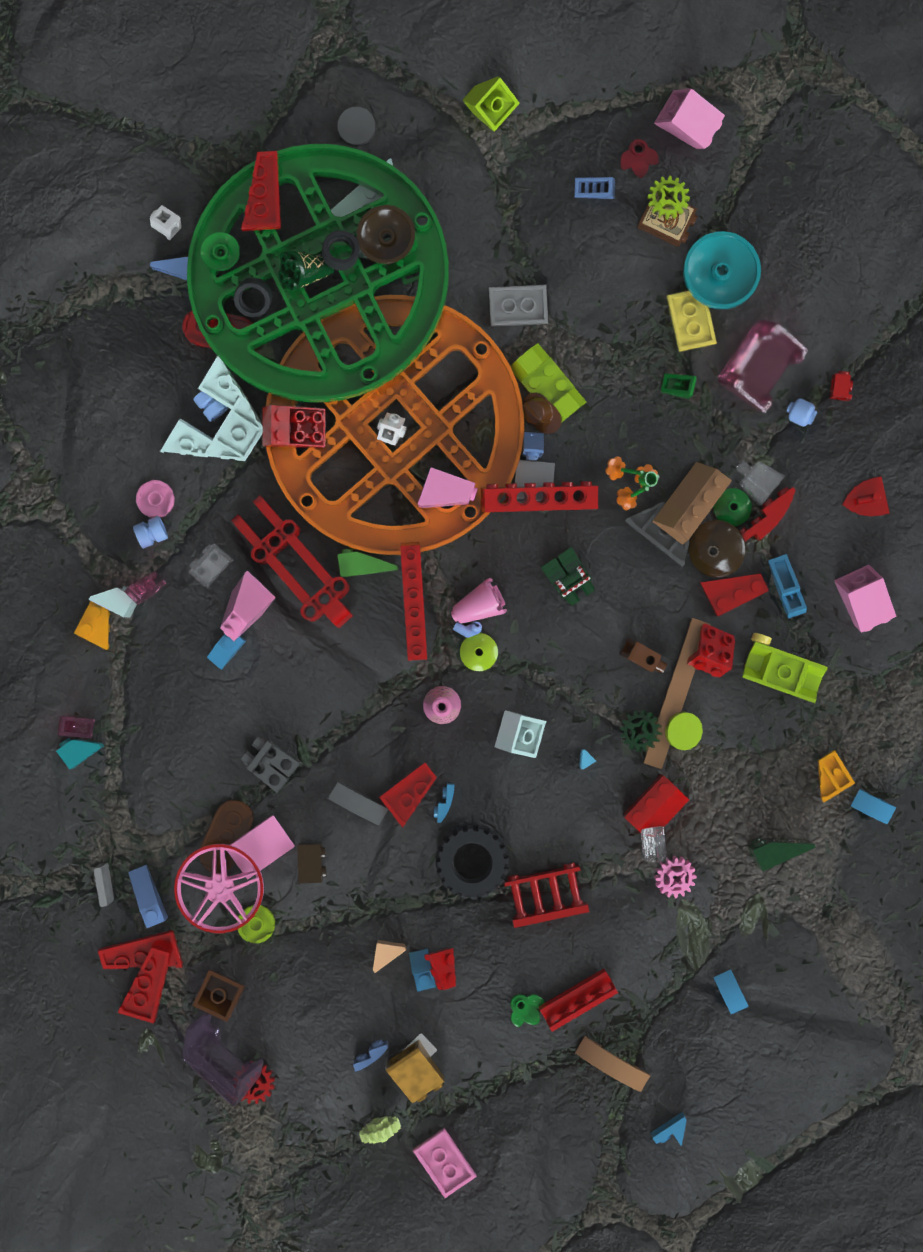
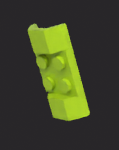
M539 344L531 347L510 366L516 378L529 393L537 392L544 395L557 408L562 418L561 423L587 403Z
M755 641L744 665L742 678L815 703L819 685L828 667Z

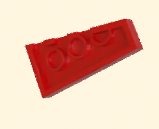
M277 151L257 152L252 184L249 189V198L241 229L242 231L281 229Z
M173 930L98 950L103 969L141 968L153 945L172 951L168 967L183 968V962Z
M153 945L117 1013L150 1023L156 1021L171 950Z

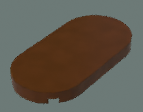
M229 800L223 803L217 809L200 848L212 844L230 845L249 832L253 825V813L250 807L240 800ZM213 850L199 855L201 864L211 873ZM217 850L216 873H221L220 850ZM224 850L226 868L228 871L234 866L235 861L232 859L230 854L226 850Z

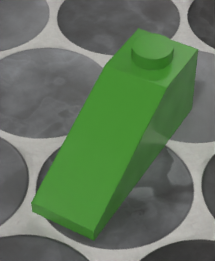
M353 549L342 550V554H338L340 576L342 578L399 570L397 565L359 552H353Z

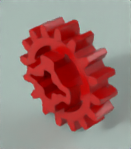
M250 1061L248 1067L244 1063L242 1065L243 1070L238 1069L236 1071L239 1076H234L233 1080L237 1083L233 1085V1088H238L235 1094L242 1095L241 1101L247 1098L248 1104L252 1100L255 1101V1104H258L259 1099L263 1102L266 1100L265 1095L271 1096L272 1092L270 1090H273L275 1087L271 1083L275 1081V1077H270L273 1071H266V1064L261 1067L260 1061L256 1065ZM253 1071L250 1075L244 1076L245 1073ZM256 1076V1086H254V1089H252L253 1085L251 1081ZM259 1090L263 1091L260 1094H255Z

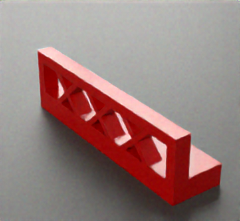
M602 969L539 1006V1010L544 1016L551 1032L616 995L618 991L606 970Z

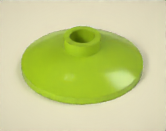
M479 633L463 641L460 647V657L464 665L469 669L484 671L492 667L496 662L498 648L490 636ZM476 649H482L483 654L477 656L475 654Z

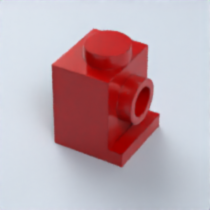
M838 371V374L832 375L829 399L844 401L852 399V395L849 394L853 388V381H851V375H849L850 372Z

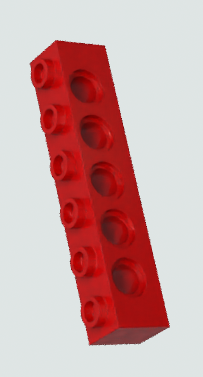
M581 481L580 485H573V482H562V485L555 486L554 482H543V486H536V483H524V486L517 487V483H506L505 487H498V484H486V487L481 488V511L598 509V486L592 485V481ZM579 490L581 494L580 498L578 500H574L573 494L575 491ZM542 491L543 499L537 501L536 494ZM557 491L562 493L559 501H556L554 497ZM504 492L506 498L503 502L500 503L498 501V495ZM523 492L525 495L524 500L518 502L517 495Z
M420 542L401 543L400 548L408 661L427 660Z

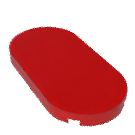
M193 311L186 314L182 324L185 337L194 345L212 349L199 329ZM226 313L231 325L236 329H243L253 324L247 318ZM211 320L208 326L215 328L218 325V320Z

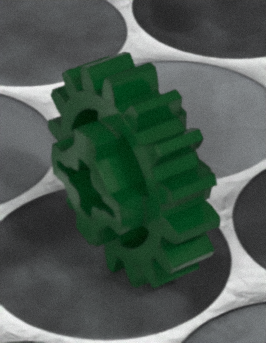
M641 710L640 714L638 711H634V716L628 714L629 720L622 721L625 727H620V730L624 731V734L620 735V737L626 738L624 744H630L629 749L631 750L636 747L637 752H641L642 748L647 752L648 746L655 748L654 742H660L657 736L662 735L658 731L662 725L656 724L659 719L656 717L652 718L653 713L650 712L646 715L644 710ZM641 719L639 723H634L635 720ZM639 728H642V730L644 731L643 734H640V732L638 731ZM648 739L646 743L639 744L642 740Z

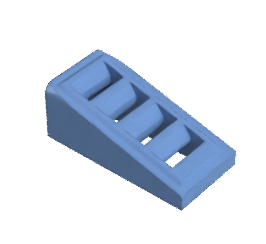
M613 177L575 178L574 197L615 199V179ZM582 183H585V193H581ZM590 183H593L592 193H589ZM597 183H601L600 193H597ZM605 184H608V192H605Z

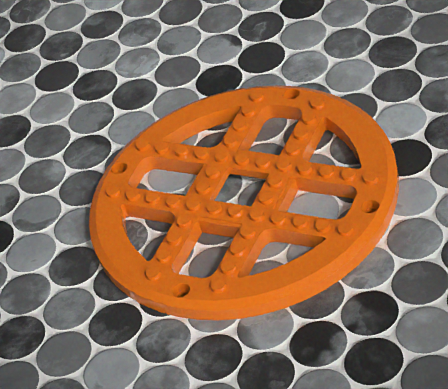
M407 295L374 296L388 326H402L415 300L414 296ZM355 304L321 320L333 347L340 343H346L361 359L374 353L376 345L364 332L367 330V327ZM444 306L440 321L433 333L438 336L425 346L418 357L404 371L392 380L367 392L353 405L347 399L323 402L336 418L335 425L325 434L324 448L310 447L298 456L297 447H266L271 468L286 498L308 523L336 542L353 549L381 555H401L400 544L406 542H420V552L439 548L467 534L491 513L481 511L482 487H486V484H498V487H505L506 483H511L519 463L524 438V412L518 383L504 354L492 338L472 320L453 308ZM303 332L285 353L280 365L298 370L321 372L319 361ZM479 344L487 347L485 354L481 355L476 352V347ZM460 351L477 369L478 377L438 411L415 383L449 353ZM268 393L266 407L270 405L296 407L298 401ZM487 396H491L495 417V436L487 468L484 469L453 433V427ZM397 400L421 428L392 453L383 441L377 439L378 435L368 424ZM351 440L375 468L338 500L329 501L313 485L311 480L312 474ZM438 446L466 480L475 483L474 488H477L474 501L470 500L469 504L454 505L450 509L442 507L420 508L418 507V502L423 487L409 472V469L433 448ZM391 484L395 485L423 516L425 522L403 526H385L352 518L351 515L384 486ZM504 492L498 495V501L502 499L505 494ZM311 496L313 499L312 504L307 507L302 504L303 497ZM467 507H473L476 510L474 517L469 518L465 515Z

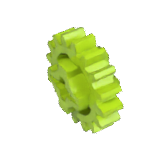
M671 176L668 177V180L661 177L660 183L654 181L655 187H650L649 189L652 194H648L647 199L652 201L649 202L648 206H654L652 213L658 211L659 218L665 215L666 220H668L669 216L672 215L675 219L677 212L682 215L684 212L682 208L687 209L688 207L686 202L690 200V197L686 196V194L689 192V189H683L685 182L679 184L678 177L675 181L672 180ZM657 192H658V195L660 196L659 202L656 201V193H657ZM679 193L681 195V203H679L680 201L677 199V195ZM666 196H672V199H665Z

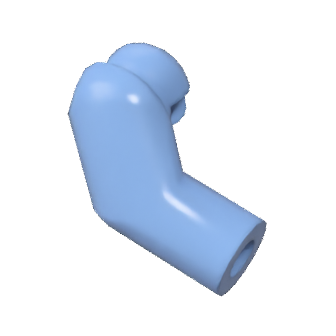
M478 621L467 626L456 622L453 630L469 638L479 634L482 630V625Z

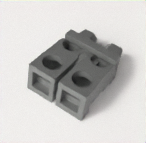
M257 737L252 746L259 750L257 756L255 757L247 751L241 760L248 766L247 769L277 793L301 762L272 741H266Z

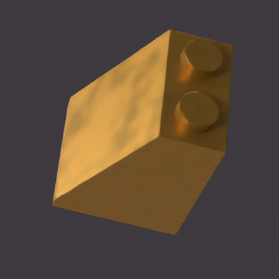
M417 1040L387 1061L386 1071L412 1104L416 1101H423L428 1096L427 1093L432 1090L435 1092L443 1086L445 1077L420 1040Z

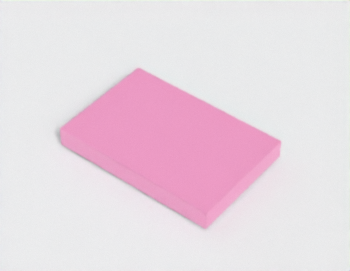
M271 815L230 844L246 852L256 862L260 871L295 847L274 815ZM227 851L242 873L253 871L244 858L236 853Z
M445 1128L413 1149L414 1154L444 1198L477 1177Z

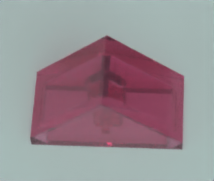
M62 715L60 716L57 735L92 738L95 719Z

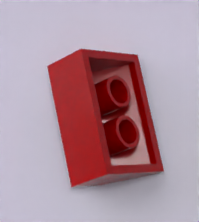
M660 774L622 816L642 835H644V830L648 831L656 828L657 835L689 799L663 774Z

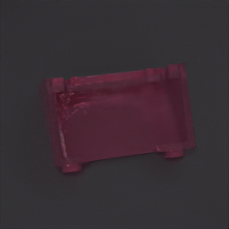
M760 320L752 327L718 377V382L759 412L765 413L772 406L773 398L769 395L770 391L789 364H799L804 360L808 349L779 323Z

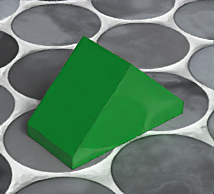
M665 373L661 392L690 399L693 395L697 377Z

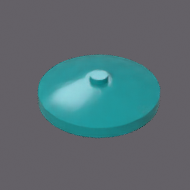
M713 232L700 238L691 247L684 261L683 276L689 292L698 302L714 309H730L741 305L754 293L760 281L761 264L756 250L746 239L731 232Z

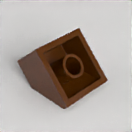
M209 970L192 1006L228 1022L246 985L216 971Z

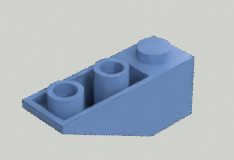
M524 432L522 457H526L528 461H537L544 453V433Z

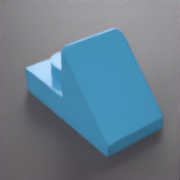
M428 949L409 953L417 991L436 987L435 979L430 971L432 965L424 957V954L429 953Z
M683 1112L651 1132V1136L656 1144L666 1142L670 1139V1135L673 1134L682 1146L687 1121Z

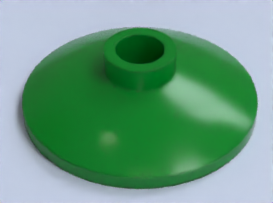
M224 232L211 234L204 240L201 246L203 262L209 268L216 271L230 269L236 264L240 255V248L236 239ZM220 251H224L225 254L223 256H218Z
M736 488L726 489L713 506L714 514L718 520L729 522L734 526L743 524L749 518L752 510L748 495ZM732 503L736 504L737 509L735 511L731 510L730 505Z

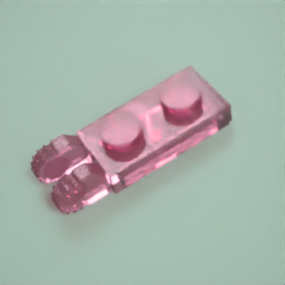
M154 571L148 577L145 576L127 587L124 592L139 605L154 596L166 582L162 580L155 585L153 580L158 574Z

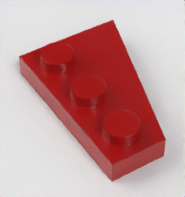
M761 574L700 582L717 617L769 591Z
M426 762L379 797L402 828L437 778Z

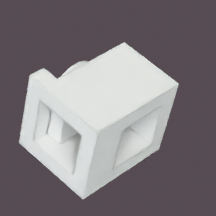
M163 205L158 210H154L150 216L151 227L165 235L168 240H171L182 228L180 217Z

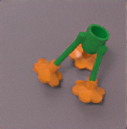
M619 456L608 460L606 474L609 475L611 480L622 478L624 472L636 474L634 480L640 484L641 488L632 492L629 487H625L617 491V503L622 505L624 510L635 508L637 505V495L648 491L649 487L657 484L658 472L649 464H646L644 467L640 466L636 470L625 468V463L622 462Z

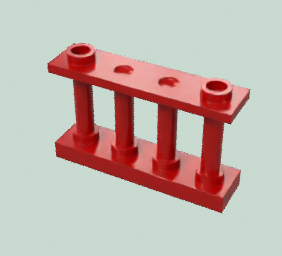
M574 862L563 865L564 868L519 877L518 874L508 876V880H504L505 887L511 886L517 912L515 914L516 917H512L514 928L589 912L587 902H583L580 899L575 872L581 871L579 864L575 865ZM557 875H568L573 899L572 905L564 906L562 904L556 879ZM549 878L554 902L553 909L545 910L543 908L537 882L539 879ZM529 881L536 909L531 914L524 912L518 885Z

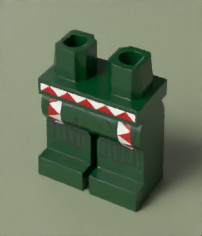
M572 547L557 556V559L567 573L561 568L556 558L541 567V570L561 598L566 599L571 606L580 601L575 593L579 588L583 590L586 596L595 591L591 582L592 578Z

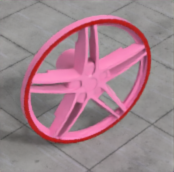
M212 844L196 850L185 859L176 875L174 893L179 910L193 926L210 933H227L243 927L257 913L263 899L264 883L258 865L246 852L227 844ZM213 850L211 877L185 872L188 865L196 857ZM217 850H220L221 873H216ZM224 850L236 853L244 858L253 871L228 877ZM256 875V878L234 885V880ZM185 876L192 879L205 881V885L201 886L199 884L183 880L182 877ZM257 881L258 893L256 902L249 914L246 915L233 892ZM181 882L206 891V895L194 916L189 913L184 905L181 895ZM209 899L213 903L198 921L196 917ZM231 899L239 913L242 915V920H240V918L235 914L233 909L228 905V900ZM219 902L238 921L235 924L224 927L210 926L202 922Z

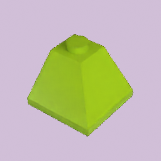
M499 76L475 85L463 99V102L470 111L494 132L520 104Z

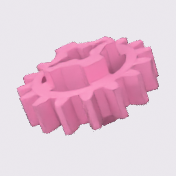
M673 856L671 861L667 857L665 864L660 862L661 868L655 869L658 875H654V878L657 881L655 884L660 888L659 890L662 894L665 893L667 897L673 894L677 898L679 893L685 896L684 891L691 892L689 886H695L692 879H696L697 876L693 873L696 871L695 868L691 866L688 860L685 861L683 857H680L678 860L676 856Z

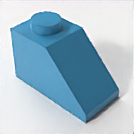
M224 634L207 658L222 670L246 640L239 636L233 641Z

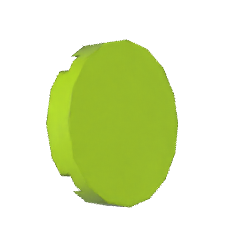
M679 712L668 720L669 723L665 728V735L670 745L676 749L689 750L699 743L703 733L702 723L694 714Z
M254 905L248 906L244 909L246 915L249 914ZM260 905L254 917L246 925L238 929L239 935L251 943L258 944L266 941L271 937L275 929L274 915L268 908Z

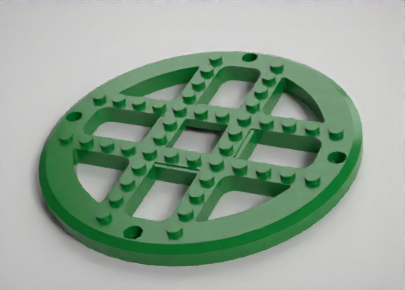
M307 144L278 150L279 187L287 183L296 186L316 226L281 242L275 229L254 230L262 246L260 257L218 277V271L209 268L203 262L201 246L204 240L213 233L224 232L229 234L241 213H245L255 161L246 165L217 191L203 211L195 228L187 262V285L192 311L199 329L215 354L220 357L232 372L254 387L274 396L302 402H332L360 396L382 386L404 371L422 352L437 328L445 306L449 284V262L442 228L428 200L418 187L402 172L377 156L362 150L332 144ZM315 177L337 178L354 182L375 192L382 198L345 216L338 217L331 212ZM381 205L398 207L406 212L413 222L415 228L414 245L408 255L398 262L392 264L376 263L364 269L358 257L356 264L350 269L338 270L344 282L310 299L304 287L292 291L285 286L284 282L279 281L278 272L280 271V254L282 252L297 251L319 255L322 253V246L326 236L337 230L347 231L356 237L357 227L361 218L374 207ZM426 218L428 222L425 225H419L417 220ZM334 242L330 245L329 252L337 259H347L352 254V248L347 243ZM420 269L418 289L411 311L398 333L393 335L374 298V293L378 288ZM252 277L262 279L263 281L273 277L287 307L243 329L234 328L224 310V304L229 298L234 296L240 282ZM355 304L376 345V349L372 355L354 364L346 365L339 359L321 320ZM217 319L218 325L215 328H210L208 326L209 322ZM292 330H301L305 333L323 370L321 372L306 371L282 366L258 354L254 349ZM373 370L374 376L371 379L364 378L363 374L365 371Z

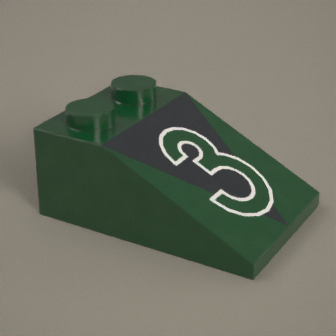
M761 837L753 839L751 844L747 846L756 866L761 871L768 870L816 848L815 844L807 839H762Z

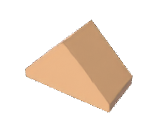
M377 940L373 965L374 973L406 951L407 947L405 944Z

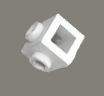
M387 413L384 419L381 418L379 420L377 439L396 445L399 438L404 437L406 431L404 426L405 418L397 414Z

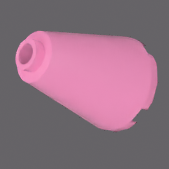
M491 578L483 581L453 606L451 615L455 622L459 621L462 624L502 615L507 612V609L502 607L505 605V602L498 587L491 585V582H493Z

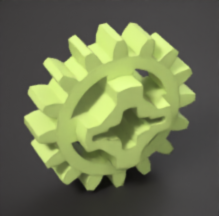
M391 1116L377 1117L366 1124V1127L359 1131V1135L364 1144L368 1142L369 1144L383 1143L391 1136H394V1133L401 1129V1125L396 1116L392 1118Z

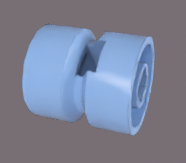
M203 391L198 393L193 399L200 409H204L203 413L210 422L220 417L229 409Z
M159 516L149 519L147 524L141 522L133 526L137 540L143 549L153 545L154 541L161 542L168 539L166 528Z

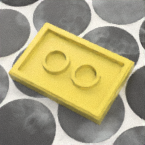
M689 291L666 296L678 352L717 344L709 307L698 302Z

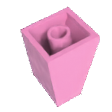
M693 89L673 90L654 124L696 149H705L711 144L712 137L721 127L725 115Z
M430 468L418 507L431 508L469 504L470 500L474 501L477 488H474V482Z
M866 565L834 580L854 626L861 633L870 631L873 627L881 623H887L896 617L884 579L870 565Z
M248 571L245 572L232 590L220 628L226 636L235 641L263 615L275 599V596Z

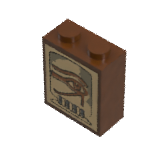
M657 192V193H656V201L659 202L660 196L658 195V192ZM666 196L665 199H672V196ZM688 204L687 209L682 208L684 211L682 215L677 212L675 219L670 215L668 220H666L665 215H662L660 218L658 217V211L652 213L654 206H647L637 228L677 247L680 246L681 242L685 244L690 234L686 231L689 225H694L698 217L695 215L697 208Z

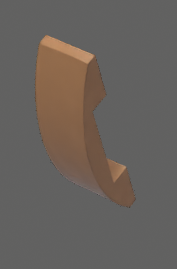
M586 1036L583 1037L575 1051L578 1056L591 1065L637 1091H642L650 1077V1074L620 1059Z

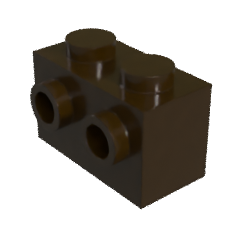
M322 842L298 843L299 884L322 883L323 878L327 877L326 866H323L322 859L326 858L325 847H322Z

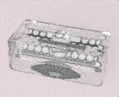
M658 826L642 829L641 839L644 860L656 863L663 862L666 857L664 827Z

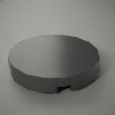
M351 107L340 115L338 132L341 139L347 144L362 146L367 144L375 134V120L367 109Z

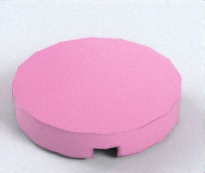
M151 480L140 486L136 494V503L144 515L150 518L156 516L161 518L171 512L175 503V496L168 484L160 480Z

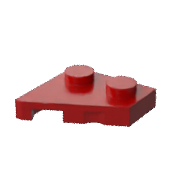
M445 948L424 954L425 960L430 961L432 965L430 971L435 978L438 990L455 987L456 975L453 948Z

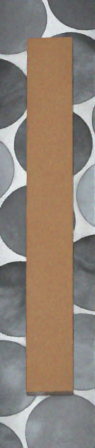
M694 618L691 619L658 716L659 720L656 722V724L662 725L658 729L662 735L657 736L660 742H654L655 748L648 746V751L643 761L645 764L660 769L663 767L670 746L666 739L665 728L669 723L668 720L676 713L682 711L695 672V667L687 664L688 657L698 650L701 626L703 624L711 625L709 623Z

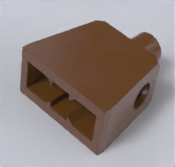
M629 638L619 654L650 672L656 670L659 673H663L667 666V663L660 660V654Z

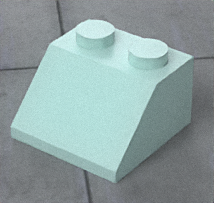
M123 586V588H114L90 596L89 600L122 617H131L140 596L136 595V590Z
M505 710L495 748L536 758L546 721Z

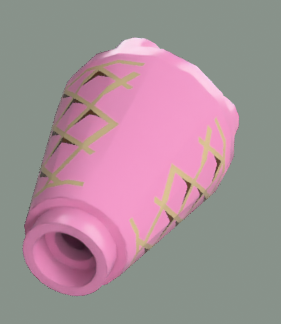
M446 686L435 687L425 696L423 702L424 712L432 722L448 724L459 715L461 700L452 688ZM440 703H444L446 706L442 711L438 709Z

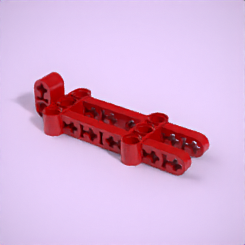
M259 495L253 500V503L275 527L272 532L261 540L239 514L231 520L254 547L251 551L252 559L261 565L268 563L303 603L300 610L303 618L313 622L325 614L336 627L340 628L353 617L348 608L340 602L349 592V583L342 577L332 578L297 538L300 535V527L293 520L283 521ZM293 525V533L287 534L286 528ZM279 538V545L272 547V540ZM289 544L325 584L312 597L276 557ZM264 550L265 557L259 560L257 554ZM338 582L344 583V588L341 591H336L335 589ZM323 595H329L330 597L329 602L326 604L321 603ZM310 607H314L315 614L308 617L306 614L307 610Z

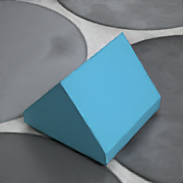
M582 749L579 767L580 769H585L596 762V760L585 749Z

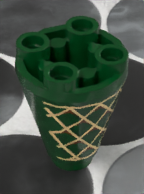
M287 251L280 254L281 263L278 278L280 282H284L285 286L292 291L323 279L334 272V269L324 262L322 256L297 251Z

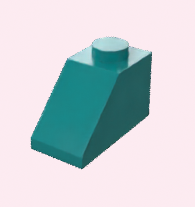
M68 738L59 744L61 748L56 752L67 767L73 769L101 749L104 744L82 739H72L70 741Z

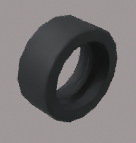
M337 230L326 236L322 246V257L324 262L335 270L350 269L357 262L360 245L353 234ZM334 242H344L352 248V254L347 259H337L330 254L329 247Z
M255 277L246 278L238 285L234 294V302L239 312L245 316L259 317L269 309L273 295L269 285L262 279ZM246 288H257L263 293L265 299L260 307H251L243 301L242 293Z

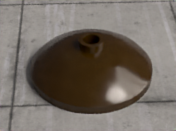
M381 205L372 208L361 218L357 227V240L362 253L368 259L379 264H392L402 260L411 251L415 241V228L411 218L402 209L391 205ZM386 235L391 236L390 240L385 241L384 237Z
M711 520L701 524L692 534L689 540L688 552L693 565L700 572L711 577H724L732 574L741 566L746 554V544L741 532L734 525L722 520ZM711 548H716L717 554H713Z

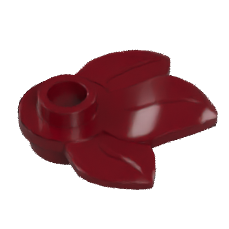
M642 139L632 141L629 150L622 154L620 161L622 170L632 168L635 175L640 178L646 175L649 165H657L659 163L656 151L648 148L647 143ZM635 147H641L642 151L636 152Z

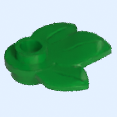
M517 994L513 996L510 1001L512 1009L510 1018L512 1023L516 1027H520L524 1022L530 1025L538 1024L540 1022L538 1009L545 1001L535 994L528 996ZM523 1002L522 1006L517 1007L518 1003Z

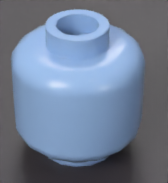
M801 398L797 399L795 403L791 402L787 408L789 420L803 427L808 424L811 425L817 414L815 405Z

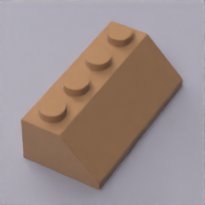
M696 462L652 522L683 545L690 539L732 480L718 469Z

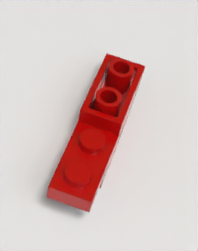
M785 487L777 493L779 497L775 500L770 498L762 504L763 509L760 512L763 518L761 516L757 517L751 522L752 526L746 529L744 527L740 530L745 541L753 535L757 541L761 540L779 523L793 500L796 491L794 487L790 489Z

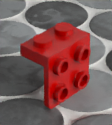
M703 624L700 629L698 650L688 657L687 664L695 667L697 670L705 671L714 677L720 678L732 669L735 637L713 626Z

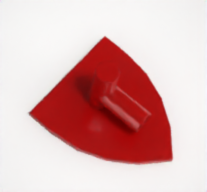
M881 476L863 481L854 487L842 504L850 511L863 516L872 517L890 514Z

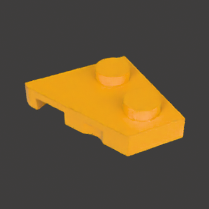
M90 601L74 634L108 650L110 610Z
M835 750L817 760L820 795L823 803L855 784Z

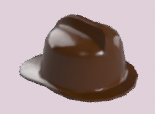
M530 393L525 397L522 403L525 420L542 433L550 434L556 432L561 426L562 421L557 408L540 393Z

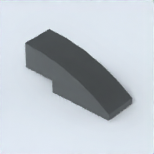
M340 781L337 782L328 798L343 808L377 825H380L388 811L387 807Z

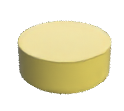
M753 633L751 640L769 646L772 638L759 633Z

